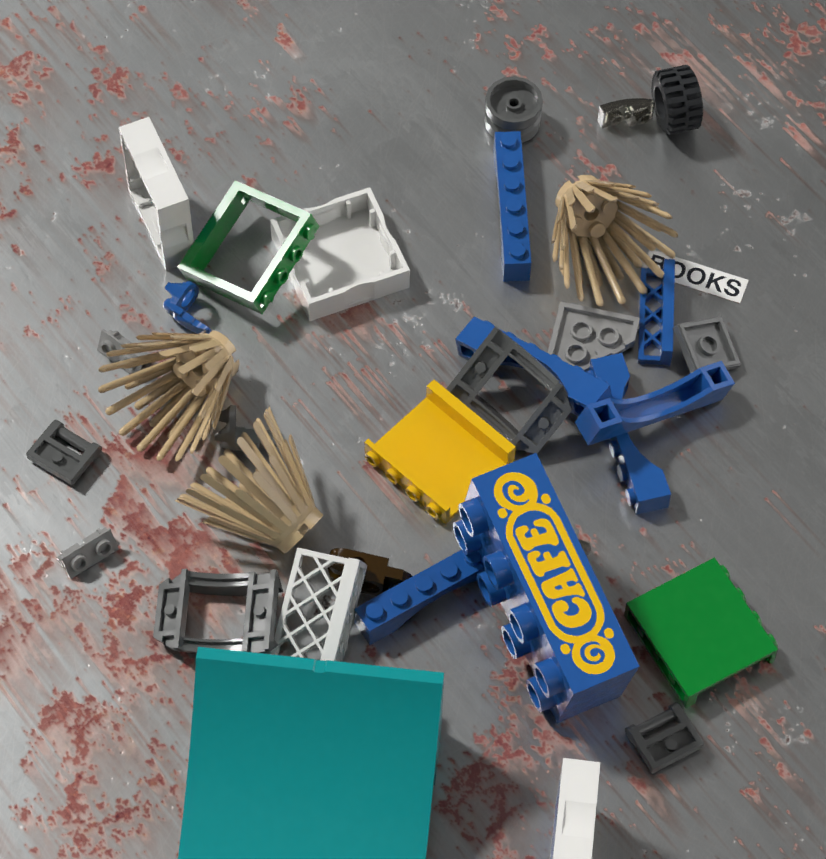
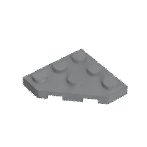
M560 301L548 354H555L564 362L572 366H579L586 372L589 370L590 359L622 353L633 347L640 318Z

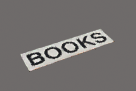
M649 250L647 254L661 269H663L664 259H672L656 250ZM678 257L673 258L675 259V283L741 303L749 280ZM644 263L642 268L649 267Z

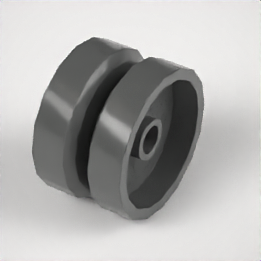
M516 76L504 77L494 82L488 89L485 98L484 121L489 134L494 138V132L521 131L522 143L532 139L539 131L541 124L543 99L539 88L528 79Z

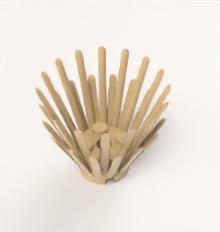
M592 175L577 176L580 180L573 184L570 180L564 183L558 191L555 200L558 211L551 244L554 243L553 262L558 258L560 243L559 270L564 276V285L568 289L570 286V240L577 298L582 302L584 294L578 247L579 241L596 304L602 307L603 299L599 286L603 285V280L593 252L594 249L617 301L620 304H624L626 299L616 278L623 280L624 275L612 253L641 294H645L647 288L623 253L636 268L642 267V260L657 277H664V271L626 232L650 251H654L657 248L669 258H675L673 250L624 214L658 232L662 231L674 238L678 237V233L620 201L666 219H673V217L669 213L660 210L657 207L659 203L645 199L652 197L651 194L633 190L636 187L634 185L600 181Z
M206 330L199 334L151 332L153 335H138L136 338L138 340L162 341L122 344L120 346L125 349L106 353L107 356L113 357L168 349L103 365L98 369L99 372L120 368L128 369L171 358L101 385L98 388L100 393H105L125 385L126 389H132L162 376L105 410L107 415H112L137 401L134 405L135 409L140 410L154 401L120 428L119 434L125 436L172 399L150 420L149 425L154 428L138 444L137 451H144L191 399L192 401L168 432L167 437L169 439L158 453L157 460L160 461L166 456L206 397V401L175 457L176 462L183 457L195 435L196 437L190 448L191 454L195 451L199 440L207 438L212 423L214 430L216 429L231 378L238 372L240 365L239 359L234 362L232 356L236 351L234 345L225 335L213 330L209 334L205 333Z
M269 406L264 412V418L285 463L262 421L257 418L253 423V429L270 456L269 462L271 466L248 434L243 432L241 437L237 439V444L255 466L256 472L252 473L229 449H226L223 455L218 458V461L240 482L239 488L214 468L208 467L206 468L207 474L200 476L201 480L227 498L220 497L198 483H192L190 485L191 488L186 490V493L189 495L181 494L175 501L209 515L208 519L203 520L204 522L202 523L274 546L284 555L304 537L303 535L309 529L313 528L322 518L323 514L315 506L291 434L289 435V444L286 439H283Z

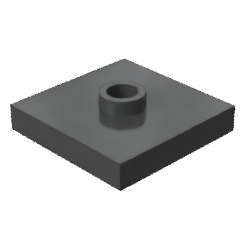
M722 316L680 323L673 327L690 373L698 368L719 361L723 362L727 371L741 366Z

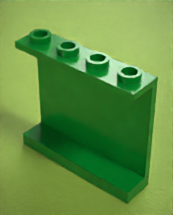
M715 557L626 603L625 618L685 709L695 704L698 694L763 659H766L769 664L775 661L778 651V644L772 634L766 633L758 613L754 610L751 611L746 604L744 593L740 588H735L730 580L727 568L724 565H720Z

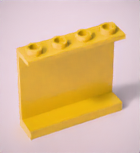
M436 380L431 381L426 386V398L375 444L370 439L364 442V453L367 462L373 467H379L385 472L387 479L395 485L398 483L405 489L406 494L411 500L419 501L426 507V511L434 519L439 518L445 524L459 512L458 505L465 501L471 479L512 463L515 460L516 450L515 445Z

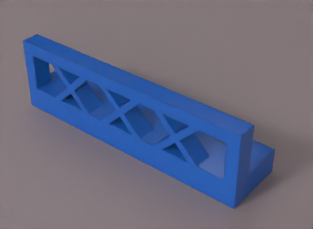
M664 259L662 269L664 277L662 278V283L655 289L646 283V277H659L650 268H641L640 279L649 294L640 293L638 364L671 365L674 333L675 259ZM651 298L656 299L661 304V307L654 312L645 305ZM652 320L660 327V330L654 335L645 328V325ZM652 343L660 350V356L644 355V349Z

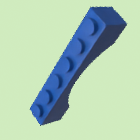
M521 131L494 132L493 153L499 197L503 282L530 281L531 251Z
M474 316L455 338L458 355L469 360L495 326L489 321H483ZM501 330L536 358L564 385L572 407L570 413L579 417L586 405L612 398L611 386L605 379L601 377L596 378L586 373L581 367L572 366L564 362L559 356L555 354L550 355L539 349L535 344L527 343L517 338L513 333ZM509 355L501 363V365L525 369Z
M618 353L590 359L589 371H586V373L596 378L601 377L605 379L611 386L613 399H624L628 390L630 374L623 354ZM628 433L610 438L609 447L613 458L617 457L619 465H617L620 481H625L626 499L629 506L633 505L636 515L669 508L671 492L663 470L651 463L639 452Z
M719 361L698 368L680 380L642 396L628 399L607 398L586 405L575 421V424L589 446L721 401L734 386L735 382L723 362Z
M460 550L354 608L355 624L368 644L372 645L395 632L418 611L441 596L461 586L477 581V574L485 571L478 551L465 555Z

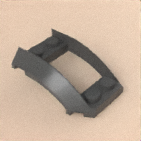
M496 326L447 387L451 394L515 445L516 450L538 454L572 411L564 385L536 358ZM508 355L550 391L520 431L478 395L479 391Z
M187 568L181 569L180 575L172 580L168 578L159 584L153 638L175 651L196 654L198 647L253 653L272 651L278 646L274 640L278 593L283 592L278 571L273 569L270 570V573L256 574L255 572L215 574L193 572ZM189 592L204 595L247 596L243 638L196 639L185 637Z

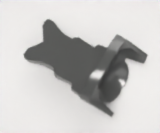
M230 405L227 409L221 411L219 421L226 423V426L215 434V441H219L222 448L235 451L242 450L237 444V439L241 437L243 432L248 434L258 449L264 448L254 429L236 426V405ZM266 430V431L268 432V434H269V436H270L272 442L274 443L275 447H278L277 444H276V442H275V440H274V438H273V436H272L271 431H270V430Z

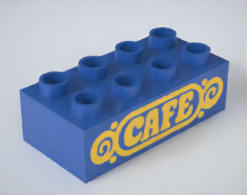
M537 453L472 478L465 501L458 505L461 519L453 522L454 534L465 555L478 551L485 571L477 574L480 591L490 607L501 603L510 623L501 627L502 636L511 656L514 659L526 656L535 675L526 680L527 690L535 708L540 713L550 709L556 722L560 723L620 697L640 666Z

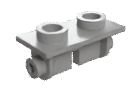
M104 329L101 331L97 351L114 363L149 354L140 352L109 357L106 355L107 352L125 349L120 345L132 342L120 335L118 331L113 332L109 330L107 332ZM152 363L124 370L129 374H132L142 370L143 367H150Z
M105 527L102 530L98 528L96 532L82 540V545L76 543L65 551L62 550L60 552L61 555L57 557V560L62 567H65L70 579L119 550L110 528L107 529Z

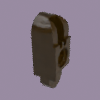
M334 548L329 553V555L358 559L367 564L360 593L378 596L413 577L403 569L390 567L388 565L389 558L346 548ZM334 563L328 567L329 577L332 581L342 576L343 564Z

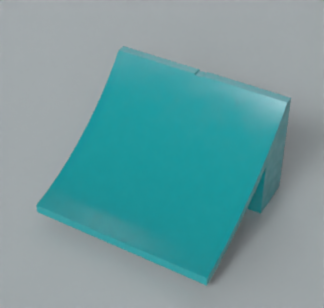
M198 647L188 771L178 859H426L433 786L436 783L442 730L444 673Z

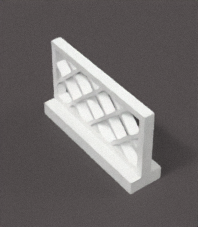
M297 548L274 640L278 646L270 654L278 655L280 646L290 640L297 651L291 657L305 658L304 654L317 646L322 654L320 660L343 662L355 616L354 608L358 604L367 564L358 559H348ZM304 556L314 558L318 565V568L306 576L301 569ZM319 559L325 560L327 562L322 565ZM334 563L343 564L342 576L332 582L325 569ZM322 572L328 585L315 593L308 580ZM305 583L311 596L298 604L294 597V592L297 587ZM332 589L336 596L335 604L325 610L318 597ZM315 600L321 613L308 621L301 608ZM297 611L304 624L291 632L286 624L287 619ZM325 618L329 625L328 631L318 638L311 625ZM308 629L314 641L300 649L294 636Z

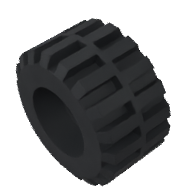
M682 65L655 71L652 78L651 93L655 115L662 130L667 135L699 129L703 119V100L699 82L689 65Z

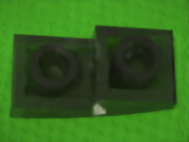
M632 98L600 105L598 123L602 129L611 125H618L623 120L627 122L629 127L645 124L653 118L655 102L653 99Z

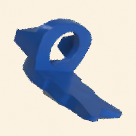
M191 281L183 283L168 282L165 289L172 297L164 301V310L173 316L177 322L196 334L205 330L207 334L212 332L208 326L186 312L198 297V286Z

